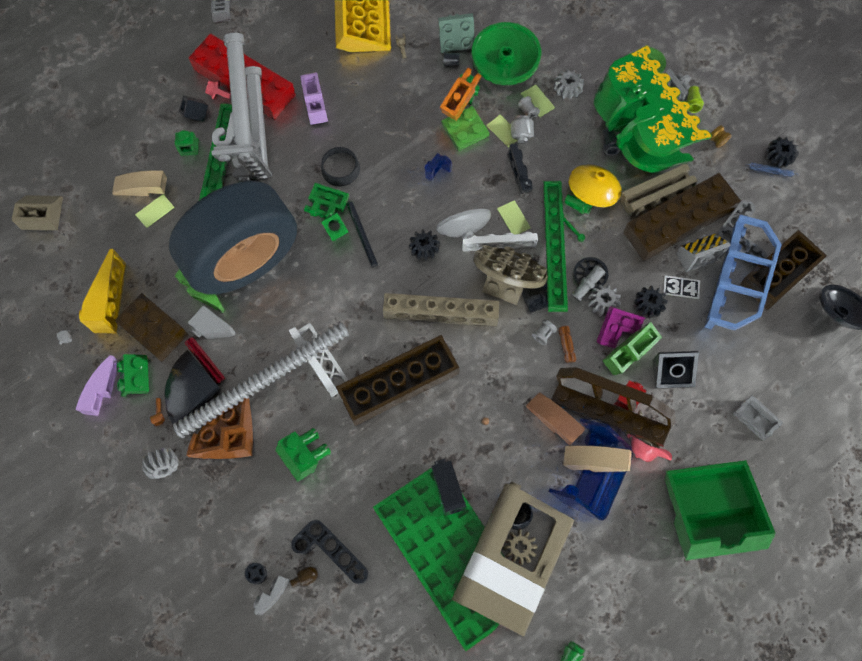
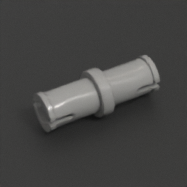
M596 265L586 278H582L581 284L571 294L581 301L590 289L595 288L597 281L606 272Z

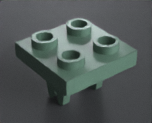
M473 13L455 14V16L448 15V17L438 18L441 53L472 49L475 40Z

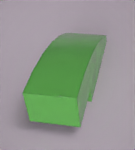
M180 269L178 270L175 277L179 283L188 287L186 291L192 298L224 313L225 310L216 294H204L196 291L190 286Z
M650 322L621 343L602 361L613 376L622 374L633 362L640 360L662 336Z

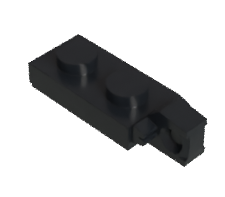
M513 143L509 147L507 156L516 184L519 185L521 194L532 192V180L528 179V169L523 164L522 151L518 148L517 143Z

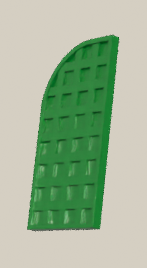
M430 468L373 506V509L464 650L467 651L490 635L499 626L497 622L452 600L453 594L485 526L464 495L465 511L447 516L444 515Z

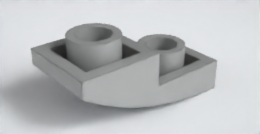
M282 576L274 579L270 587L271 595L262 593L261 596L256 598L253 606L255 608L254 614L262 615L268 611L283 594L290 580Z

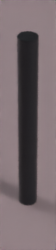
M350 201L346 204L370 265L374 268L378 266L377 260L354 203Z

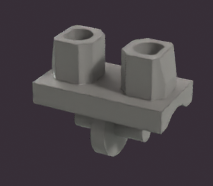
M671 68L668 69L666 74L670 76L671 80L667 85L678 88L681 93L677 99L686 101L688 93L686 90L690 88L688 83L691 77L689 75L682 76L681 73L676 76Z

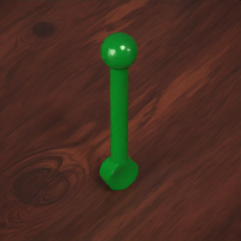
M563 213L564 223L577 235L578 241L583 242L585 235L580 234L564 217Z

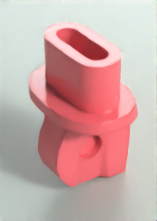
M208 81L205 93L211 95L212 99H216L217 95L228 99L231 98V92L220 88V81Z

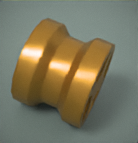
M720 125L711 132L712 137L709 140L714 141L715 146L720 148L732 135L729 132H725L724 127Z

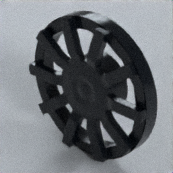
M583 258L574 267V282L579 286L582 278H586L595 266L599 264L606 273L605 276L601 277V279H604L602 283L599 280L597 281L598 286L595 288L598 289L599 285L602 284L604 286L608 280V268L598 258ZM589 261L595 262L594 266H590ZM586 262L587 267L585 268L582 263ZM580 267L584 272L577 271V268ZM576 274L583 275V277L578 279Z

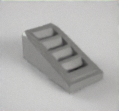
M230 0L211 1V15L214 22L231 21Z

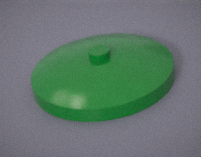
M500 22L492 24L476 36L472 45V62L477 72L484 79L499 85H515L526 81L536 72L541 60L539 40L532 31L517 23Z

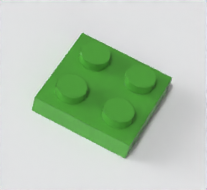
M473 106L464 109L457 121L450 117L442 120V126L458 151L490 135V132Z

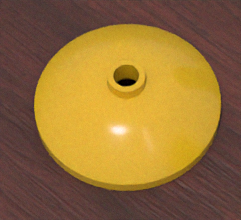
M593 164L580 165L574 168L569 176L568 182L571 191L581 201L589 205L609 207L614 205L621 196L622 189L618 179L609 170Z

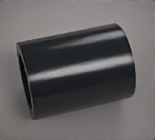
M444 53V65L459 66L460 53Z

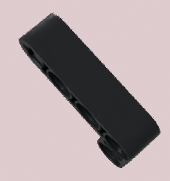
M310 521L292 539L291 548L295 553L307 555L318 545L352 582L362 585L369 580V570L321 521ZM315 525H321V533L316 536L313 535L312 528ZM300 540H305L307 543L306 548L299 551L297 543ZM335 540L336 547L333 550H327V541ZM344 554H349L350 562L347 565H341L340 558ZM353 566L359 571L364 570V578L362 580L360 578L355 579L357 574L351 569Z

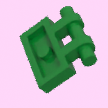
M315 183L308 197L309 201L313 202V206L306 205L304 212L310 213V216L322 218L330 212L335 214L336 210L343 212L349 199V193ZM322 205L328 207L329 209L328 211H324L319 208Z

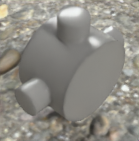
M67 329L66 331L57 332L58 343L62 345V343L71 342V331Z

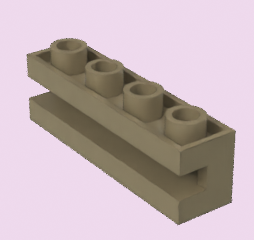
M686 163L623 191L619 201L630 218L635 215L638 217L647 210L654 209L694 187L698 180L694 175L689 176L690 168Z

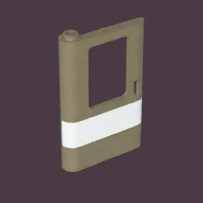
M505 483L453 594L452 600L524 637L574 520L522 491L521 486L517 483ZM524 502L555 520L533 571L519 566L500 554L518 511Z

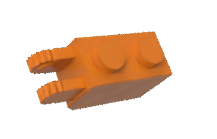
M467 68L462 77L456 80L440 106L441 112L455 121L458 120L473 96L475 87L481 78V75L477 74L471 84L467 82L472 71L470 68Z

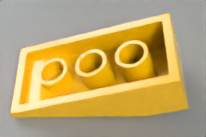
M109 249L83 301L82 309L79 311L80 321L94 333H117L118 324L114 320L120 314L126 263L114 249Z

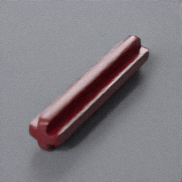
M193 337L186 340L185 345L215 383L221 384L225 380L224 375Z

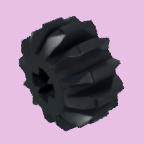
M779 136L776 140L771 141L765 153L768 155L766 159L772 160L771 165L775 163L778 168L781 165L786 168L796 161L799 155V151H797L798 145H793L794 140L788 141L787 137L782 139Z
M424 229L421 230V234L415 232V237L410 238L409 249L412 250L411 255H417L418 261L422 257H424L425 261L428 260V257L434 259V254L439 253L438 247L440 246L437 234L432 235L431 230L425 233Z
M652 285L648 289L643 287L641 292H637V299L634 300V304L638 305L636 311H642V316L648 314L649 319L653 315L659 317L661 312L666 310L665 305L668 303V300L664 299L666 293L660 294V287L654 290Z

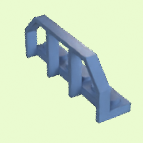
M739 215L734 224L729 241L731 246L726 251L704 328L712 330L717 325L735 331L762 316L782 245L768 222ZM744 224L763 229L775 248L772 260L740 252L742 244H739L740 238H744L747 230ZM734 258L769 267L763 292L731 284L730 272H734L737 264ZM725 289L760 299L757 313L736 324L720 320L722 314L719 313L720 307H724L727 296H724Z

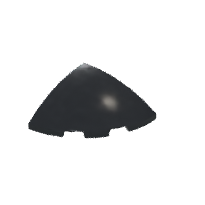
M188 350L175 362L166 380L164 392L165 408L172 425L175 422L179 423L180 419L184 420L185 416L189 417V414L191 412L195 413L196 409L200 410L201 406L205 407L206 402L221 391L219 386Z

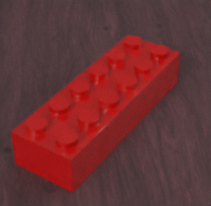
M210 33L188 58L196 72L213 82L220 81V86L231 92L227 47L224 45V41ZM244 54L245 68L251 66L261 68L262 77L260 81L263 113L275 120L296 96L293 83Z

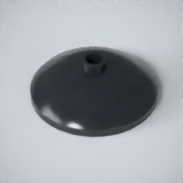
M831 284L825 286L819 293V300L826 314L839 325L853 330H862V297L840 285Z

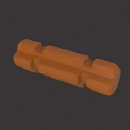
M569 326L559 327L558 331L561 336L563 353H565V362L573 363L576 360V355L573 353L574 347Z

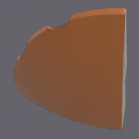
M244 398L243 402L239 401L238 405H233L232 409L228 408L227 412L223 411L222 415L218 414L217 418H212L210 422L207 421V424L202 426L198 434L194 433L188 446L187 456L204 459H229L252 456L253 429L249 398Z

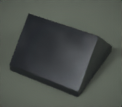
M658 352L652 360L655 387H695L699 352Z

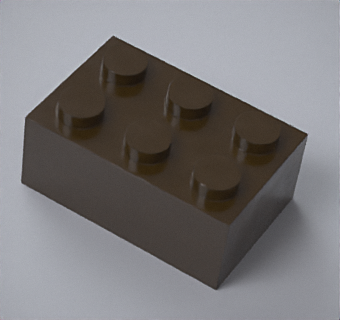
M143 293L114 320L161 362L189 335L182 326Z

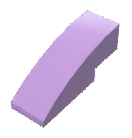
M317 72L301 75L300 78L310 124L327 122L328 119Z
M109 355L92 374L79 397L76 406L77 411L82 414L98 416L103 397L111 398L117 375L116 365L117 361H119L114 356Z

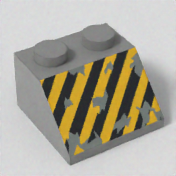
M706 234L699 237L696 241L682 243L676 254L685 272H689L719 261L731 245L716 234L710 236Z

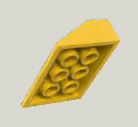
M335 0L336 48L349 52L390 51L389 0Z

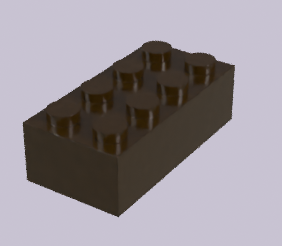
M799 229L781 245L764 305L767 311L827 257ZM773 253L770 254L766 259L772 260ZM758 265L743 279L740 285L744 288L763 292L769 267Z

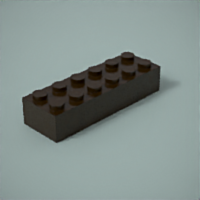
M719 172L627 223L623 233L642 260L646 261L730 214L740 204L741 200Z
M441 334L336 386V389L354 426H357L459 375L460 367Z

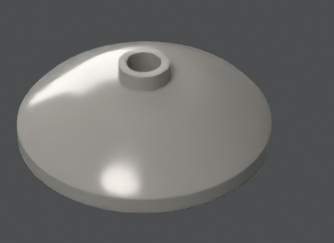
M474 209L452 215L437 224V232L453 238H471L474 236V233L481 230L491 218V212L488 209Z

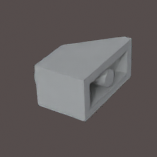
M202 306L188 322L192 327L190 331L199 338L202 335L208 340L232 337L236 334L231 326L205 306Z

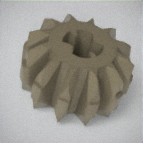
M517 530V537L511 531L509 533L511 539L506 538L505 540L509 545L502 547L503 550L510 551L505 555V558H509L512 555L511 561L515 563L516 559H518L519 566L523 565V558L528 564L531 563L529 556L535 558L537 555L531 551L538 549V545H531L536 538L527 539L530 533L528 531L522 536V531ZM518 542L525 546V549L522 550L523 553H519V549H515Z

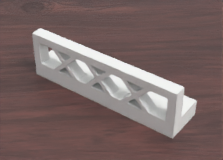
M311 323L299 330L296 327L289 330L291 337L299 348H301L302 344H307V341L301 336L306 331L310 330L313 334L312 338H317L318 334ZM323 349L321 357L312 356L311 360L307 359L330 396L333 397L338 394L336 387L332 383L333 377H342L345 382L348 381V378L329 350ZM323 361L332 362V372L324 371L322 368Z

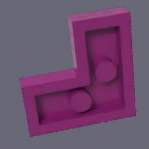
M610 306L596 342L615 349L622 331L634 334L641 329L645 318Z

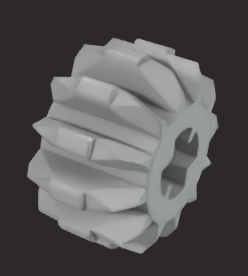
M567 69L565 73L561 71L559 76L555 78L554 84L557 96L563 95V99L568 97L570 100L573 97L577 98L584 88V79L581 78V74H576L575 70L570 72Z
M601 284L598 289H592V294L588 297L590 300L588 305L589 307H594L593 313L598 311L601 317L603 313L607 314L610 306L614 308L620 307L621 302L618 300L621 296L615 294L616 288L610 290V285L604 288Z
M169 448L156 449L154 452H149L147 456L143 457L142 468L149 479L155 478L158 480L161 477L165 478L167 475H172V472L177 470L178 459Z

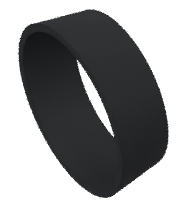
M335 147L324 154L321 162V173L329 184L346 186L354 182L359 176L360 164L353 151L345 147ZM337 153L351 155L356 161L353 171L344 177L329 175L324 169V163L330 156Z

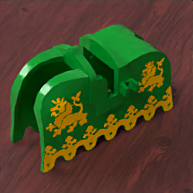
M646 45L612 63L604 76L603 82L595 93L593 102L598 114L606 122L605 126L609 132L615 129L616 132L623 130L616 136V143L625 158L635 167L646 172L655 173L692 162L694 160L692 155L681 153L680 149L710 139L712 135L708 130L698 129L697 126L700 124V118L687 113L691 107L690 104L677 99L681 93L680 90L667 85L671 80L670 76L666 73L658 72L661 63L656 59L651 60L648 58L651 54V49Z

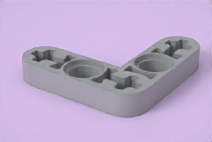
M749 200L740 202L720 228L717 235L723 238L725 233L728 234L725 240L729 242L734 228L731 220L738 219L745 207L748 210L744 216L751 217L755 211V205ZM746 237L740 238L739 242L746 246V250H740V252L747 254L751 249L750 255L755 256L758 254L760 258H767V253L764 249ZM748 262V263H749L750 265H752V266H758V265H759V264H755V263Z

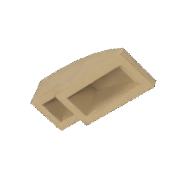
M139 171L115 177L112 194L129 196H149V193L165 194L167 177L163 171Z
M565 446L563 465L570 470H590L592 472L630 471L632 451L598 446Z

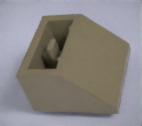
M26 195L15 203L12 221L21 230H58L63 197Z

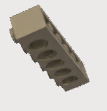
M384 293L383 315L384 319L497 327L499 301Z

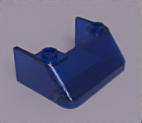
M581 418L580 423L589 430L585 437L586 446L610 447L632 451V447L608 424ZM582 470L576 486L568 484L562 491L550 488L548 492L565 505L594 519L603 521L611 510L627 471L592 472L590 470Z

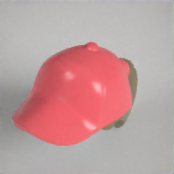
M625 432L626 436L631 440V449L636 458H640L645 462H651L657 457L667 460L672 459V454L660 448L659 445Z

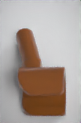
M156 398V414L150 416L151 423L155 427L165 422L164 416L161 413V398Z

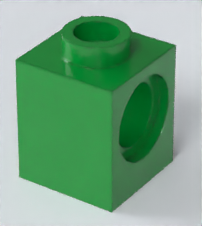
M330 212L323 216L324 221L321 223L332 241L349 232L338 213ZM331 220L339 222L340 227L338 230L333 231L329 228Z

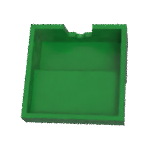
M747 460L666 471L664 480L676 513L674 526L686 560L769 548L776 532Z

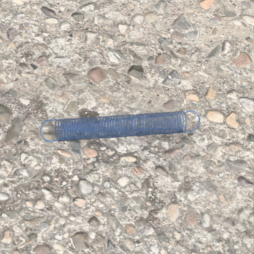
M752 163V164H746V165L755 166V165H763V164ZM767 165L752 167V169H750L758 171V168H766L762 169L761 172L769 173L768 170H776L773 171L772 174H778L779 172H787L784 173L783 176L794 175L793 172H790L794 170H778L785 168H778Z

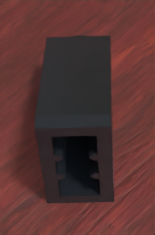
M446 459L435 461V465L431 466L444 515L447 516L465 511L466 504L452 461H446Z

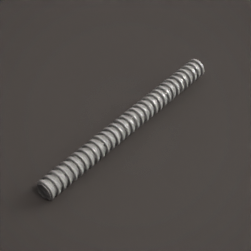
M341 321L338 322V325L334 324L333 328H328L326 332L323 331L322 335L318 334L317 338L313 337L312 341L308 340L307 344L301 345V348L297 347L296 351H291V354H285L286 357H281L279 361L276 360L275 364H269L270 367H264L263 371L259 370L258 374L255 373L253 377H248V380H243L242 384L238 383L237 387L233 386L232 390H227L226 394L222 393L221 397L217 396L216 400L212 399L211 403L207 402L205 407L201 406L200 410L196 409L195 413L191 412L189 417L185 416L184 420L180 419L179 423L175 422L173 424L174 431L180 438H185V435H189L191 431L194 432L196 428H201L202 424L206 425L207 421L210 422L212 418H217L218 414L222 415L223 411L227 412L228 408L232 409L233 405H238L239 401L243 402L244 398L248 399L249 395L253 396L255 391L259 392L260 388L264 389L265 385L269 386L270 382L274 383L276 378L280 379L281 375L285 376L286 372L290 373L291 369L295 370L297 365L301 366L302 362L306 363L307 359L311 360L312 356L316 357L317 353H322L323 349L327 350L328 346L332 347L333 343L337 344L338 340L344 339V336L348 337L349 332Z

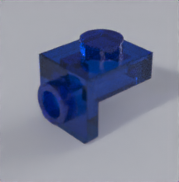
M437 153L432 161L429 160L425 165L426 178L432 181L441 168L451 172L452 161L450 158Z

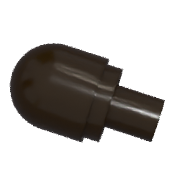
M308 566L296 573L297 577L289 582L292 589L300 584L302 587L308 586L317 580L318 571L316 568Z

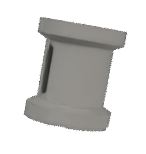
M527 96L519 101L517 107L522 109L524 114L529 116V119H534L540 110L533 105L531 97Z
M544 319L540 328L532 333V337L540 344L546 345L547 339L552 333L557 331V328L553 323Z

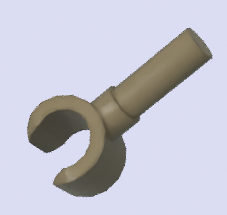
M403 33V38L399 39L396 34V44L401 49L402 58H406V35Z

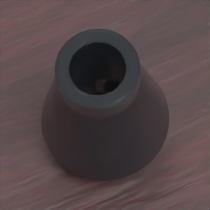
M605 129L603 131V151L608 156L616 155L620 151L616 143L617 137L614 130L609 132L608 129Z

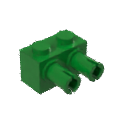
M311 428L300 436L294 431L279 440L275 449L297 482L312 474L317 467L318 461L331 454L329 447L325 449L327 447L325 443L313 451H309L306 447L308 444L319 439L318 432L314 433L316 431L315 428Z

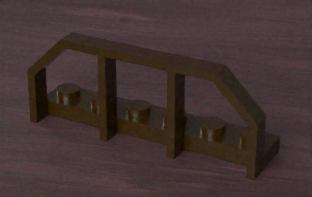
M577 367L559 369L556 375L559 384L551 399L557 405L661 447L665 446L675 422V411L653 395ZM567 378H575L591 384L595 397L564 386ZM602 389L626 397L628 410L600 400L603 395ZM636 401L649 406L665 417L667 425L634 413L637 406Z

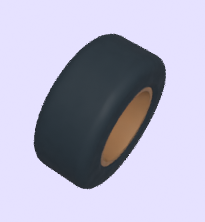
M259 181L238 182L213 191L190 207L171 232L169 251L176 265L193 289L211 295L227 293L256 281L273 269L292 247L297 235V223L294 216L271 186Z

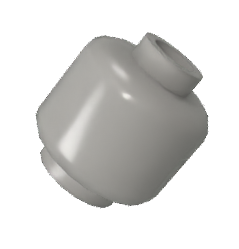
M516 116L511 122V137L517 140L518 143H527L528 139L534 136V122L532 119H529V116Z

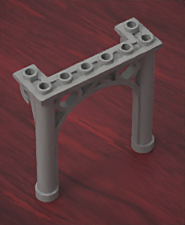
M228 33L224 35V45L227 47L232 113L230 114L227 134L222 127L217 128L212 134V141L217 146L214 147L212 155L222 162L230 161L233 158V165L237 168L234 169L233 177L239 182L249 181V179L256 178V180H267V177H272V173L268 168L260 81L262 77L261 68L255 66L245 68L243 46L245 45L244 35ZM226 134V139L220 141V137Z

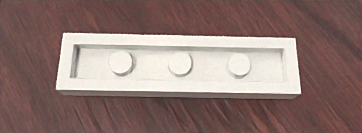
M524 232L522 234L505 233L503 235L487 234L485 236L474 235L468 239L462 238L463 252L477 251L483 245L502 249L505 246L513 249L536 248L538 236L537 233Z

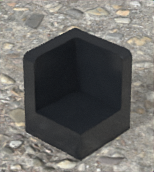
M183 95L179 113L183 117L204 121L208 104L203 100Z

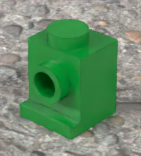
M186 130L175 132V147L180 156L198 155L199 138H196L194 132Z

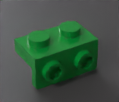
M123 354L116 365L117 372H120L117 389L121 391V397H125L127 394H147L149 392L147 355Z

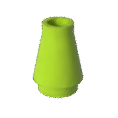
M691 86L688 89L686 102L691 106L689 109L690 113L701 111L704 105L697 86Z

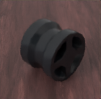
M251 563L245 569V578L249 583L259 585L266 580L267 569L260 563Z

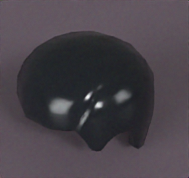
M522 503L511 529L523 530L529 526L533 518V511L529 504Z

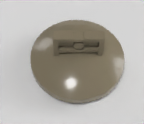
M483 245L481 249L475 252L473 258L474 264L487 275L482 292L499 297L515 305L519 302L523 288L542 287L548 278L547 268L532 260L531 255L517 253L511 247L505 246L502 249Z

